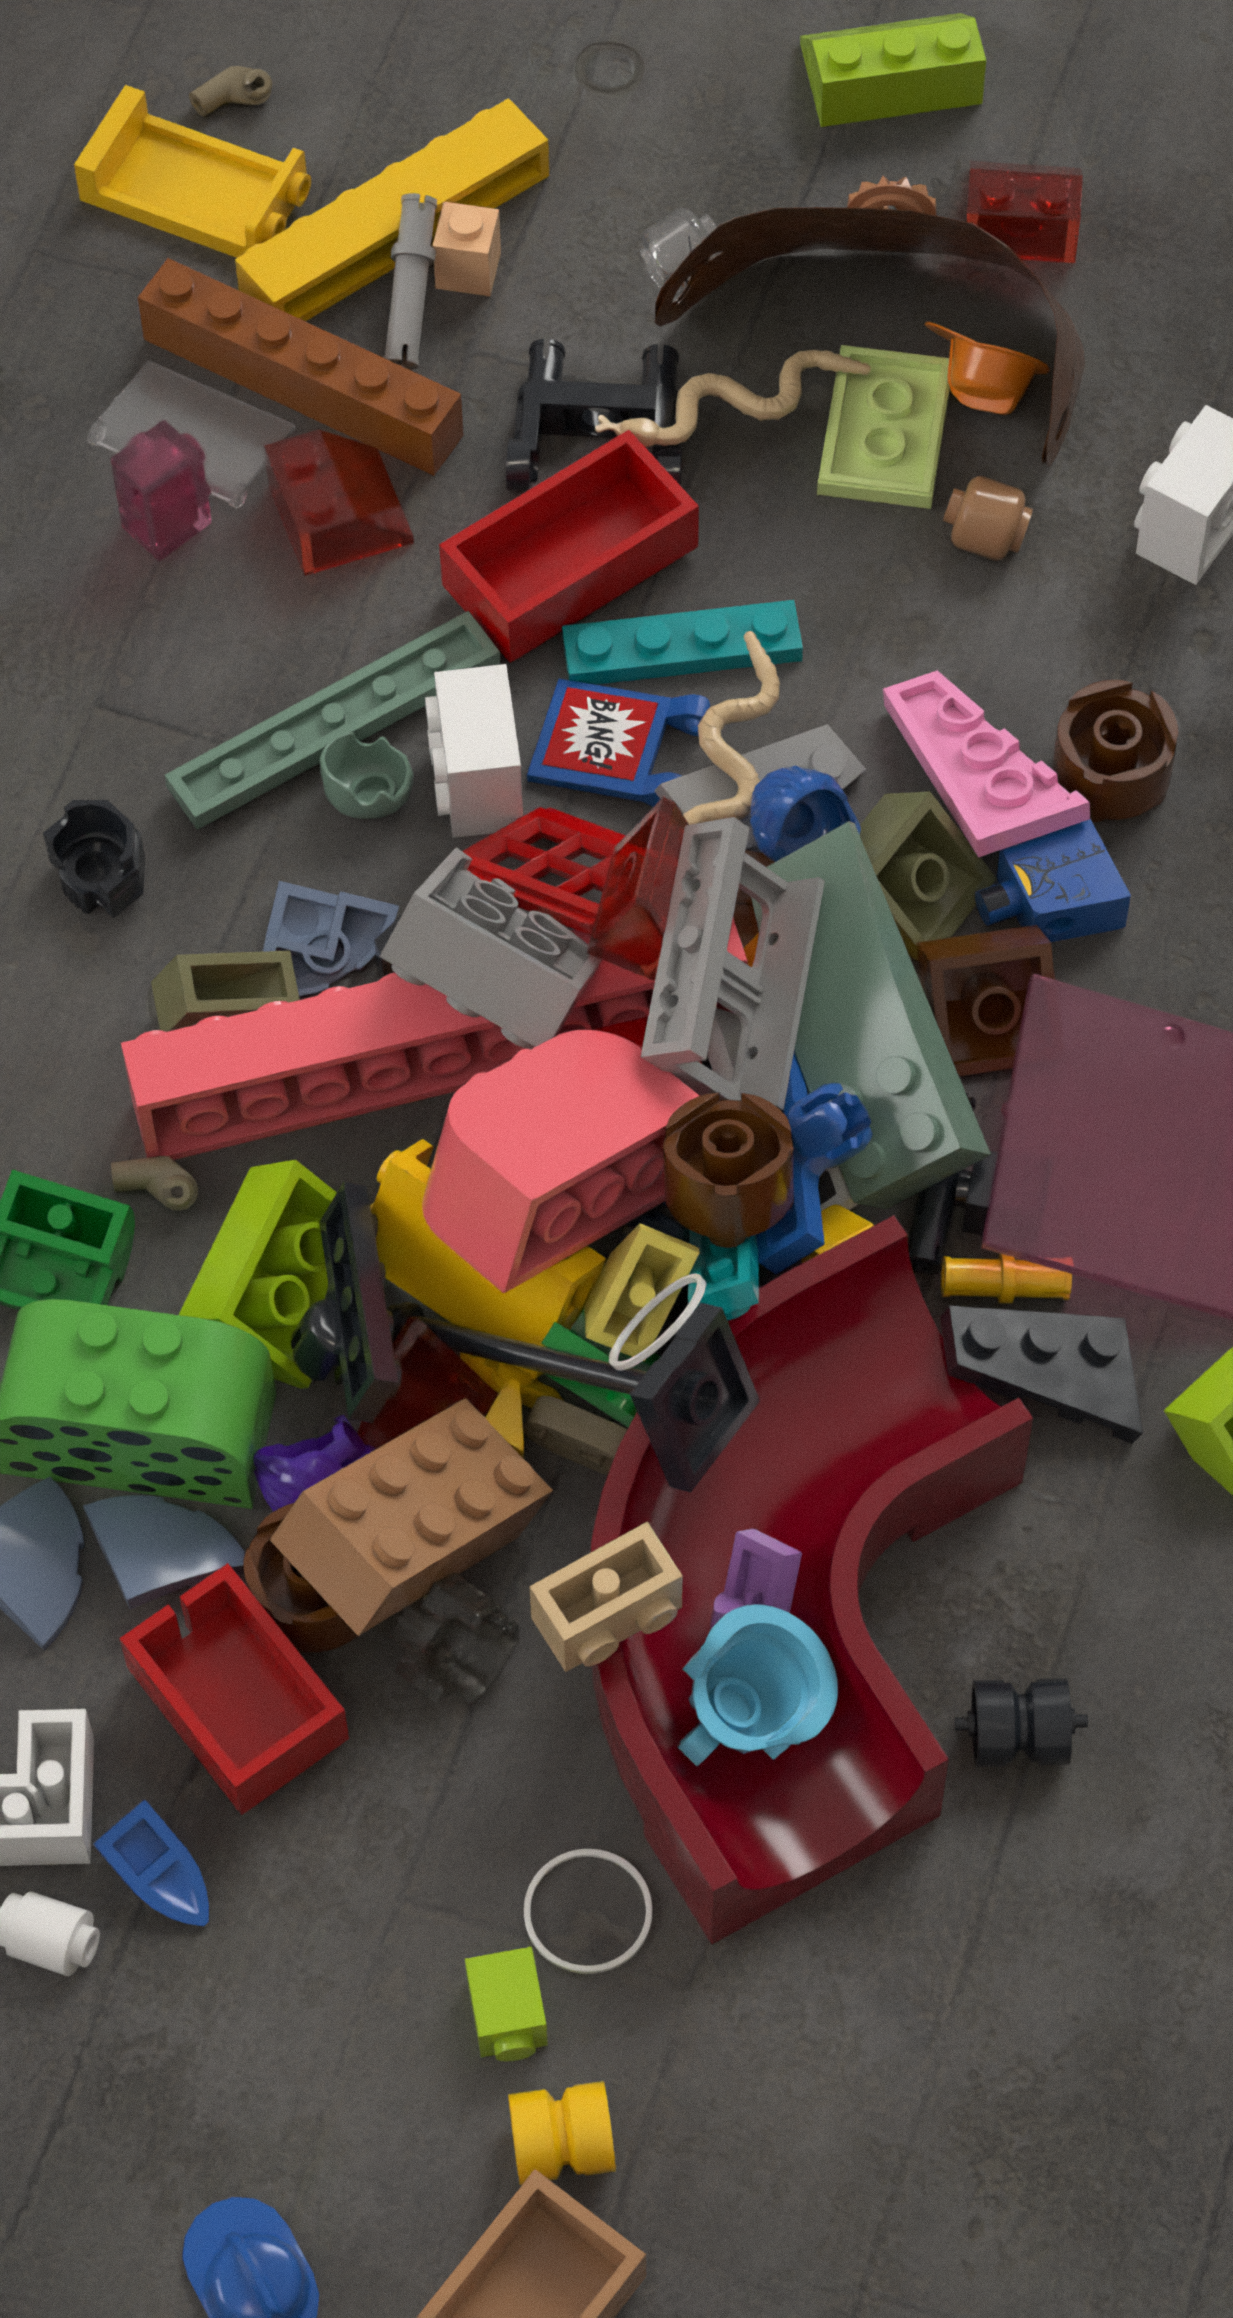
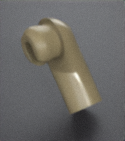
M230 66L191 91L189 99L196 112L203 117L224 103L255 106L264 103L270 97L273 87L272 79L262 69Z
M168 1156L111 1162L115 1193L146 1189L165 1207L178 1211L189 1208L194 1204L198 1196L196 1180L189 1172Z

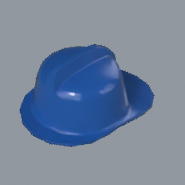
M231 2197L212 2203L195 2217L185 2235L182 2258L188 2279L209 2318L317 2317L319 2291L314 2274L289 2226L274 2208L254 2198Z

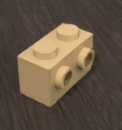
M646 1522L529 1586L531 1618L565 1672L581 1663L587 1667L593 1666L610 1657L619 1647V1642L642 1630L644 1634H650L669 1624L676 1617L677 1610L682 1608L683 1576L649 1523Z

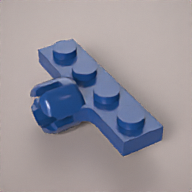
M795 1051L784 1110H781L789 1120L792 1132L794 1201L792 1207L778 1223L766 1231L756 1234L759 1263L774 1274H778L825 1244L818 1190L819 1178L827 1168H836L863 1151L873 1136V1132L869 1127L871 1119L864 1104L857 1095L844 1092L838 1096L839 1092L843 1090L840 1083L823 1084L807 1094V1085Z

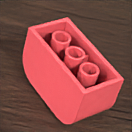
M574 1030L562 1033L533 1049L526 1048L519 1051L510 1061L487 1073H477L464 1086L458 1089L450 1100L423 1196V1214L430 1229L502 1293L508 1292L665 1201L663 1159L665 1129L672 1114L683 1104L699 1095L671 1072L662 1071L641 1058L642 1048L623 1037L597 1030Z

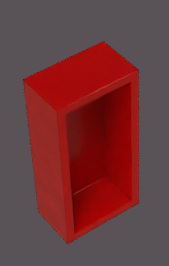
M627 430L439 544L442 586L465 612L469 611L497 649L511 663L560 633L562 626L573 625L696 549L699 540V506L630 430Z

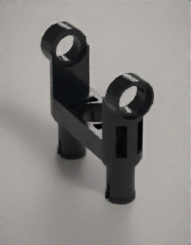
M544 339L533 341L530 344L528 353L530 356L528 379L519 388L517 394L514 437L508 440L506 489L528 491L531 489V482L538 480L542 434L617 437L614 430H606L599 433L595 431V427L601 424L598 421L599 415L605 416L611 423L616 424L629 419L648 418L657 423L661 428L675 425L678 391L675 389L677 365L679 362L678 351L664 344L662 364H658V344L645 348L642 354L643 371L641 385L562 381L563 360L566 353L564 345L554 339H550L548 358L545 359V356H543ZM589 408H602L610 412H596L589 410ZM680 443L668 446L653 445L652 455L681 486L682 447H680Z

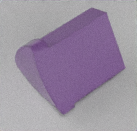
M756 1529L737 1531L725 1589L714 1601L710 1619L711 1629L725 1614L746 1605H768L790 1613L802 1552Z

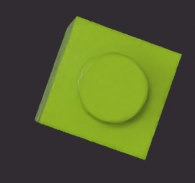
M532 1947L466 1958L467 1983L481 2058L495 2055L498 2061H516L532 2056L536 2052L537 2047L548 2046L547 2025Z

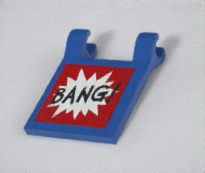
M558 679L527 773L528 782L641 801L660 811L673 814L654 790L659 784L682 775L671 772L651 775L666 725L668 724L689 735L699 736L698 724L707 709L710 708V702L706 697L695 694L670 698Z

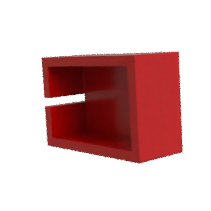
M227 1563L179 1596L185 1624L191 1632L182 1639L176 1613L168 1604L120 1637V1642L128 1670L238 1812L243 1815L349 1739L345 1709L229 1563Z

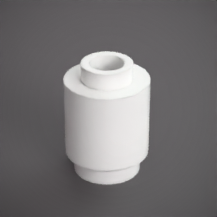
M32 1891L24 1896L11 1893L0 1908V1946L5 1947L6 1954L65 1976H71L79 1966L85 1968L91 1963L99 1944L100 1931L98 1928L93 1927L94 1919L92 1912Z

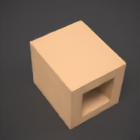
M443 202L433 242V248L436 250L434 261L435 289L491 296L501 255L499 209Z

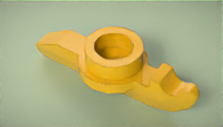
M460 1353L461 1362L467 1373L480 1384L500 1393L506 1381H510L511 1378L519 1381L521 1400L525 1406L532 1408L540 1396H550L563 1400L556 1389L539 1382L538 1378L534 1380L530 1377L531 1374L521 1371L513 1365Z

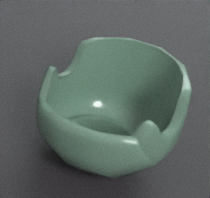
M347 731L327 742L319 758L320 774L326 798L343 815L357 819L383 818L394 814L408 801L414 784V774L408 757L393 746H390L385 737H379L374 743L368 744L360 742L354 732Z

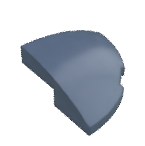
M279 881L262 951H290L299 998L318 994L329 989V984L341 979L352 970L360 971L376 954L374 940L395 921L399 906L341 891L339 895Z
M51 1477L32 1485L0 1506V1609L43 1650L58 1637L76 1608L83 1587V1579L77 1574L79 1549L81 1550L85 1547L77 1514L63 1490Z
M142 1495L113 1497L83 1506L106 1562L111 1566L129 1609L138 1607L185 1586H189L191 1589L227 1563H229L237 1575L244 1573L243 1560L245 1552L221 1524L200 1510L191 1511L182 1506L165 1502L162 1497Z

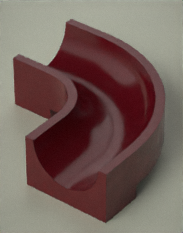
M894 1215L759 1288V1303L752 1305L743 1315L728 1320L760 1402L692 1492L669 1486L637 1412L618 1446L601 1493L591 1539V1552L648 1522L683 1576L682 1608L677 1610L676 1617L656 1632L644 1634L641 1630L619 1642V1647L610 1657L592 1666V1676L603 1731L619 1775L644 1821V1836L711 1945L941 1816L949 1759L869 1636L862 1618L858 1595L873 1564L900 1536L907 1533L912 1542H915L1023 1483L1033 1417L1020 1398L1001 1407L989 1399L975 1383H968L948 1375L943 1337L918 1287L909 1257L908 1235ZM756 1529L802 1552L790 1614L796 1616L810 1627L829 1652L835 1667L838 1683L836 1707L829 1722L818 1735L801 1742L799 1745L791 1744L774 1760L763 1749L743 1754L720 1743L701 1764L696 1766L678 1748L681 1744L680 1741L700 1722L695 1709L691 1707L689 1697L692 1694L693 1679L683 1668L701 1649L711 1630L710 1619L714 1601L725 1589L736 1532Z

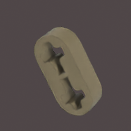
M540 1396L537 1398L523 1424L524 1433L537 1445L608 1476L618 1446L628 1430L614 1422L550 1396Z

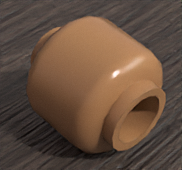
M976 476L970 480L965 491L953 489L943 522L953 525L951 542L955 547L993 561H999L1006 557L1009 551L1018 553L1033 509L1025 506V494L1019 488L984 476Z

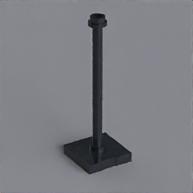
M405 1301L399 1304H392L387 1308V1311H390L393 1315L394 1323L391 1339L392 1345L395 1348L409 1350L420 1342L629 1394L670 1487L687 1492L693 1491L760 1402L722 1307L700 1303L677 1332L673 1342L647 1372L633 1368L620 1371L616 1370L609 1362L426 1318L422 1308L418 1304Z

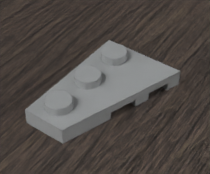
M828 724L742 754L754 766L756 773L759 774L758 778L760 781L770 772L796 765L806 769H815L833 776L842 790H844L866 770ZM714 764L661 783L654 792L680 821L684 813L697 805L733 798L737 795L738 785L735 780ZM750 812L745 818L739 820L750 828L746 850L762 853L752 834L753 828L750 823Z

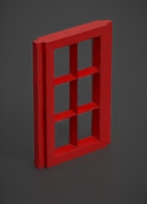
M538 807L462 851L473 859L467 870L481 880L491 882L492 879L499 878L516 891L513 896L518 901L519 908L529 912L538 911L548 914L560 924L590 936L594 934L602 936L672 895L679 855L551 807L547 809ZM541 838L558 843L557 846L548 851L531 846V844ZM584 853L602 861L589 868L571 860ZM508 857L525 862L524 865L515 870L497 865ZM625 870L645 876L633 884L615 878L616 875ZM549 873L569 879L557 887L539 881L540 878ZM595 889L611 897L598 904L581 896Z

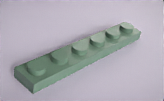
M467 611L165 774L166 787L198 830L319 764V758L325 744L340 734L352 731L356 738L361 741L424 707L425 697L436 696L434 672L500 665V651L471 613Z

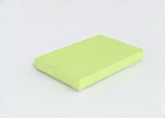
M841 345L840 355L870 365L871 370L868 375L836 372L818 478L817 495L931 509L950 392L947 378L949 358Z

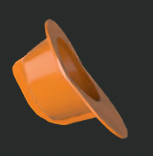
M925 322L924 324L928 329L951 342L948 384L952 394L959 402L971 409L1000 415L1011 414L1018 402L1023 398L1034 374H1047L1050 372L1047 364L1024 353L977 342L932 322Z

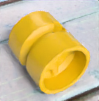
M604 2081L567 2087L562 2099L554 2101V2098L546 2089L508 2094L519 2185H522L535 2169L550 2181L557 2180L563 2165H570L577 2175L584 2174L587 2176L616 2172L613 2137Z

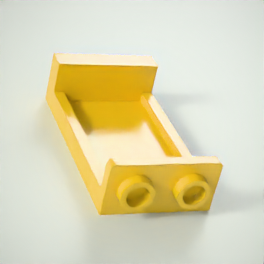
M128 85L123 87L74 164L80 201L236 258L242 256L251 246L264 243L284 231L287 218L295 206L301 207L304 204L311 187V176L306 171L304 151L292 148L286 160L281 162L148 114L145 92Z
M421 1139L402 1152L396 1150L386 1158L377 1174V1182L381 1185L375 1202L370 1206L371 1213L375 1214L378 1220L376 1245L379 1262H383L385 1266L386 1279L454 1325L544 1346L541 1343L554 1322L571 1329L595 1286L605 1264V1257L589 1246H586L567 1259H563L508 1292L502 1293L445 1244L430 1229L425 1220L422 1201L431 1171L427 1164L434 1146ZM517 1367L521 1371H526L527 1373L531 1374L530 1377L534 1380L543 1374L541 1372Z

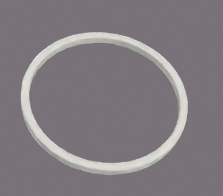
M699 1274L686 1275L667 1286L652 1298L633 1317L617 1338L609 1355V1363L616 1370H626L639 1364L663 1346L681 1328L698 1306L705 1292V1280ZM690 1283H697L695 1293L685 1310L655 1342L634 1357L618 1361L620 1350L625 1341L654 1307L679 1288Z
M599 1849L569 1851L550 1860L537 1872L531 1881L524 1901L525 1927L534 1947L553 1965L580 1974L606 1972L627 1962L645 1942L652 1923L651 1895L641 1874L622 1857ZM596 1857L606 1859L621 1866L636 1880L645 1899V1922L638 1939L623 1955L607 1963L584 1966L561 1960L542 1945L531 1923V1902L540 1881L554 1867L575 1858Z

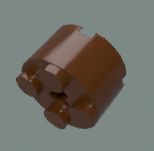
M1103 680L1083 687L1072 696L1059 719L1052 770L1057 773L1058 783L1069 793L1076 790L1090 802V819L1092 822H1101L1105 819L1120 820L1141 815L1163 802L1170 785L1178 739V724L1175 714L1160 695L1152 690L1150 695L1133 689L1132 682Z
M720 1092L704 1094L686 1102L669 1118L663 1144L665 1202L671 1214L683 1226L695 1233L709 1237L710 1241L718 1247H736L742 1244L746 1237L759 1234L774 1226L792 1207L794 1201L792 1132L789 1120L777 1106L764 1098L746 1093H741V1101L720 1100Z
M294 1503L288 1504L269 1514L257 1527V1533L252 1539L249 1548L246 1549L243 1560L246 1585L299 1653L324 1652L336 1649L352 1641L358 1635L270 1541L294 1505Z

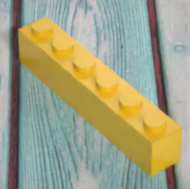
M509 98L491 109L482 110L469 122L445 136L434 138L425 148L401 162L390 164L381 174L359 187L344 191L335 201L309 216L297 219L289 228L264 243L251 246L242 256L235 259L238 289L251 297L306 322L395 268V261L391 259V249L398 242L402 195L409 193L420 194L419 203H424L425 195L437 199L431 246H433L443 202L495 209L550 176L548 139Z

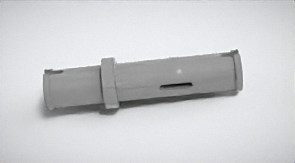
M416 193L404 194L401 197L402 209L398 242L391 249V259L395 261L386 349L383 358L394 363L401 361L400 366L409 370L419 368L418 357L428 268L434 263L436 250L431 247L437 199L425 195L424 203H419L420 194Z

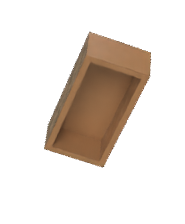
M465 1398L304 1490L270 1541L348 1626L360 1636L517 1539L553 1490Z
M535 2169L417 2318H615L646 2278V2254Z

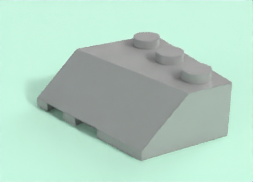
M456 847L414 892L379 957L391 963L392 970L405 981L420 986L426 983L446 995L447 1002L460 1013L470 1017H479L481 1015L500 1026L502 1034L512 1043L522 1048L533 1049L558 1035L598 969L604 955L548 914L538 911L525 913L518 907V901L513 896L516 891L499 878L492 879L489 882L481 880L467 869L473 859Z

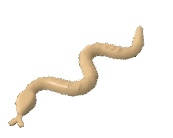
M827 350L799 351L784 362L779 376V393L775 397L764 398L758 396L728 376L707 373L692 377L678 391L675 425L661 428L657 423L648 418L629 419L616 424L611 423L605 416L599 415L598 421L601 424L595 427V431L599 433L606 430H614L616 435L619 436L625 431L630 430L645 447L655 444L663 446L677 445L686 442L696 429L699 400L702 397L709 395L720 397L731 404L732 407L741 411L742 414L757 418L759 421L779 420L796 409L802 395L801 375L805 369L819 367L825 371L832 370L834 372L841 371L843 373L851 372L853 374L868 375L871 368L866 363H861L860 361L852 360Z
M751 631L744 634V640L747 643L746 646L753 667L756 670V676L762 682L761 691L754 697L728 699L708 708L698 724L700 747L716 766L737 782V795L730 799L697 805L684 813L676 827L677 842L680 849L686 825L731 817L741 820L751 812L752 793L755 786L760 782L759 774L756 773L754 766L747 759L730 747L721 737V730L725 725L749 721L769 713L779 700L780 681L777 676L776 667L771 662L770 657L766 655V651L761 647V643L756 639V635Z

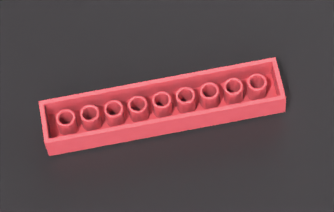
M668 912L653 916L636 915L602 936L597 934L590 936L575 929L571 930L572 933L604 955V958L558 1035L574 1030H591L649 1016ZM733 918L727 951L747 964V958ZM396 973L388 974L377 982L352 988L332 987L322 991L318 996L294 1002H270L261 1006L256 1011L231 1017L211 1016L201 1020L196 1025L168 1032L162 1030L148 1031L139 1035L135 1040L121 1043L132 1102L147 1158L168 1156L173 1160L456 1092L477 1073H487L510 1061L519 1051L526 1048H522L509 1041L502 1034L500 1026L481 1015L479 1017H470L460 1013L447 1002L446 995L426 983L421 986L415 985L400 978ZM717 1002V1009L733 1013Z

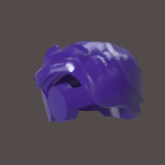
M344 1414L334 1418L335 1425L332 1430L319 1438H308L289 1446L278 1443L265 1446L254 1453L256 1481L273 1512L283 1506L295 1503L304 1490L375 1450L374 1447L363 1443Z

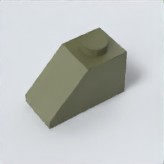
M290 951L176 955L151 981L160 1030L166 1032L196 1025L201 1020L211 1016L231 1017L256 1011L261 1006L274 1001L289 1003L300 1000Z

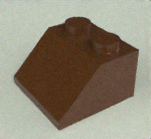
M1037 925L917 942L921 986L958 1076L1063 1061L1052 946L1049 939Z

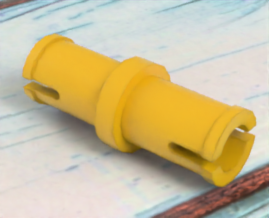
M1000 1253L998 1259L943 1257L941 1270L942 1297H997L999 1303L1009 1304L1013 1303L1014 1297L1070 1299L1072 1267L1071 1261L1067 1259L1062 1261L1015 1260L1013 1253Z

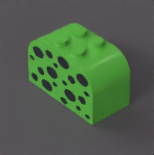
M49 1299L29 1303L23 1306L17 1313L0 1385V1473L43 1480L51 1477L57 1482L253 1509L258 1485L254 1474L253 1457L257 1450L266 1446L277 1394L270 1353L267 1347L253 1335L234 1326L209 1319L72 1300Z

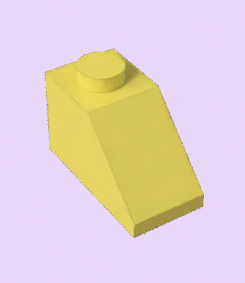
M640 1223L610 1253L584 1306L586 1338L612 1348L624 1328L652 1298L676 1280L689 1275L700 1253L699 1248ZM682 1287L662 1300L641 1320L625 1341L620 1352L634 1357L655 1342Z

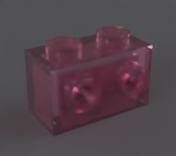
M163 419L147 432H140L135 435L124 449L110 458L122 527L158 561L164 559L212 523L208 498L211 495V490L206 482L204 469L206 455L198 441L189 433L185 432L181 435Z

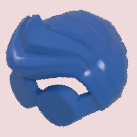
M796 765L780 768L766 774L755 786L752 793L750 809L752 834L759 850L771 861L777 862L848 821L855 823L860 835V823L848 803L846 794L834 777L829 774Z

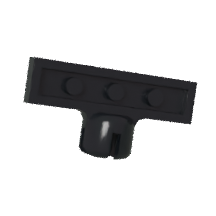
M343 1182L319 1221L328 1278L327 1293L325 1299L313 1303L302 1317L291 1335V1349H293L292 1356L295 1365L313 1381H324L334 1365L338 1366L334 1371L335 1383L337 1385H344L348 1419L373 1423L386 1401L393 1399L397 1394L402 1372L400 1363L394 1358L391 1339L394 1323L393 1315L390 1311H387L383 1289L386 1270L383 1262H379L376 1245L378 1220L376 1215L371 1213L367 1186Z

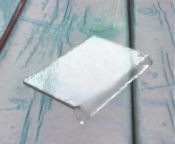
M148 360L93 424L87 440L88 443L96 447L101 445L229 502L230 506L239 509L246 500L248 486L295 430V424Z

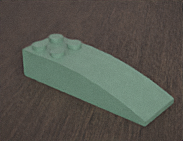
M848 821L766 867L786 882L820 877L825 881L794 1051L809 1093L823 1084L840 1083L843 1090L839 1092L838 1096L844 1092L857 1095L870 1116L871 1124L869 1127L873 1132V1136L869 1144L863 1151L839 1165L853 1202L887 1209L990 1156L989 1148L855 823ZM752 898L757 926L760 932L762 908ZM778 937L774 940L773 945L778 941Z

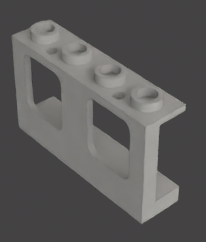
M735 817L686 825L641 1058L662 1071L671 1072L700 1095L720 1092V1100L741 1101V1093L752 1094L764 1098L780 1110H784L825 881L820 877L786 882L746 854L745 850L750 828ZM738 888L755 899L762 908V921L752 967L727 951ZM778 937V941L773 945L774 940ZM717 1002L735 1013L741 1021V1035L731 1082L698 1062L704 1061L707 1058ZM758 1051L756 1057L752 1059L753 1054Z

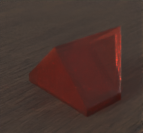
M409 1317L392 1344L394 1358L400 1363L402 1372L398 1392L393 1399L386 1401L373 1423L361 1421L357 1434L365 1445H370L376 1450L465 1398L479 1413L486 1417L499 1394L418 1317Z

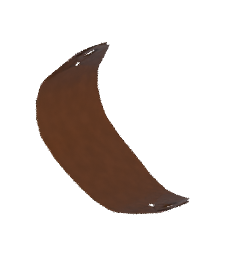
M836 207L773 208L735 217L719 225L690 252L661 287L655 303V324L660 327L678 320L687 310L728 279L761 260L780 255L817 249L954 255L1010 267L1042 287L1055 316L1057 342L1053 371L1050 427L1041 460L1042 463H1047L1048 467L1052 465L1058 455L1070 427V420L1085 367L1084 346L1071 317L1009 246L973 223L912 210ZM723 251L721 254L717 255L711 260L712 257L710 256L717 252ZM688 277H690V280L682 294L675 302H673L674 296L677 293L680 286ZM1064 411H1065L1064 418H1063V421H1062L1060 430H1059V432H1058V434H1057V436H1056L1057 429H1058V426H1059L1061 417H1062V415H1063V413H1064Z

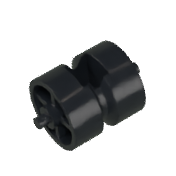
M1067 1678L1036 1679L1035 1682L1030 1683L1024 1694H1018L1012 1683H1004L1003 1679L973 1680L971 1710H967V1717H954L955 1731L967 1730L968 1737H972L975 1767L1007 1766V1762H1012L1018 1750H1024L1030 1761L1038 1762L1039 1766L1070 1765L1072 1735H1075L1076 1728H1088V1715L1075 1714L1074 1708H1071Z

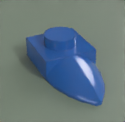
M145 1799L92 1843L130 1890L152 1909L170 1919L185 1924L205 1926L209 1922L207 1890L198 1865L188 1849Z

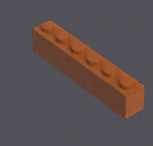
M167 258L137 297L144 340L433 476L436 475L464 436L460 393L172 259Z

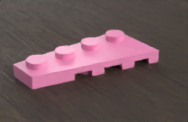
M938 670L883 689L886 710L978 858L1090 819V802L1076 790L1069 793L1058 783L1056 772L1042 760L1034 763L1020 750L1019 740L1005 728L999 731L984 719V710Z

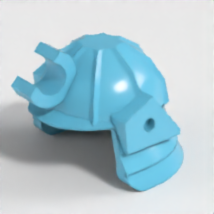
M746 1605L725 1614L710 1630L701 1649L683 1668L693 1679L692 1694L689 1697L691 1707L695 1709L700 1722L680 1741L681 1744L678 1748L696 1766L701 1764L720 1743L743 1754L763 1749L774 1760L791 1744L799 1745L801 1742L818 1735L833 1715L838 1697L835 1667L829 1652L819 1637L796 1616L773 1606Z

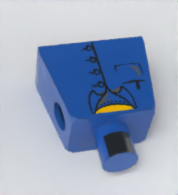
M1091 819L1000 850L997 870L999 884L975 892L978 912L987 926L1016 916L1021 927L1037 925L1050 942L1126 927L1131 898Z

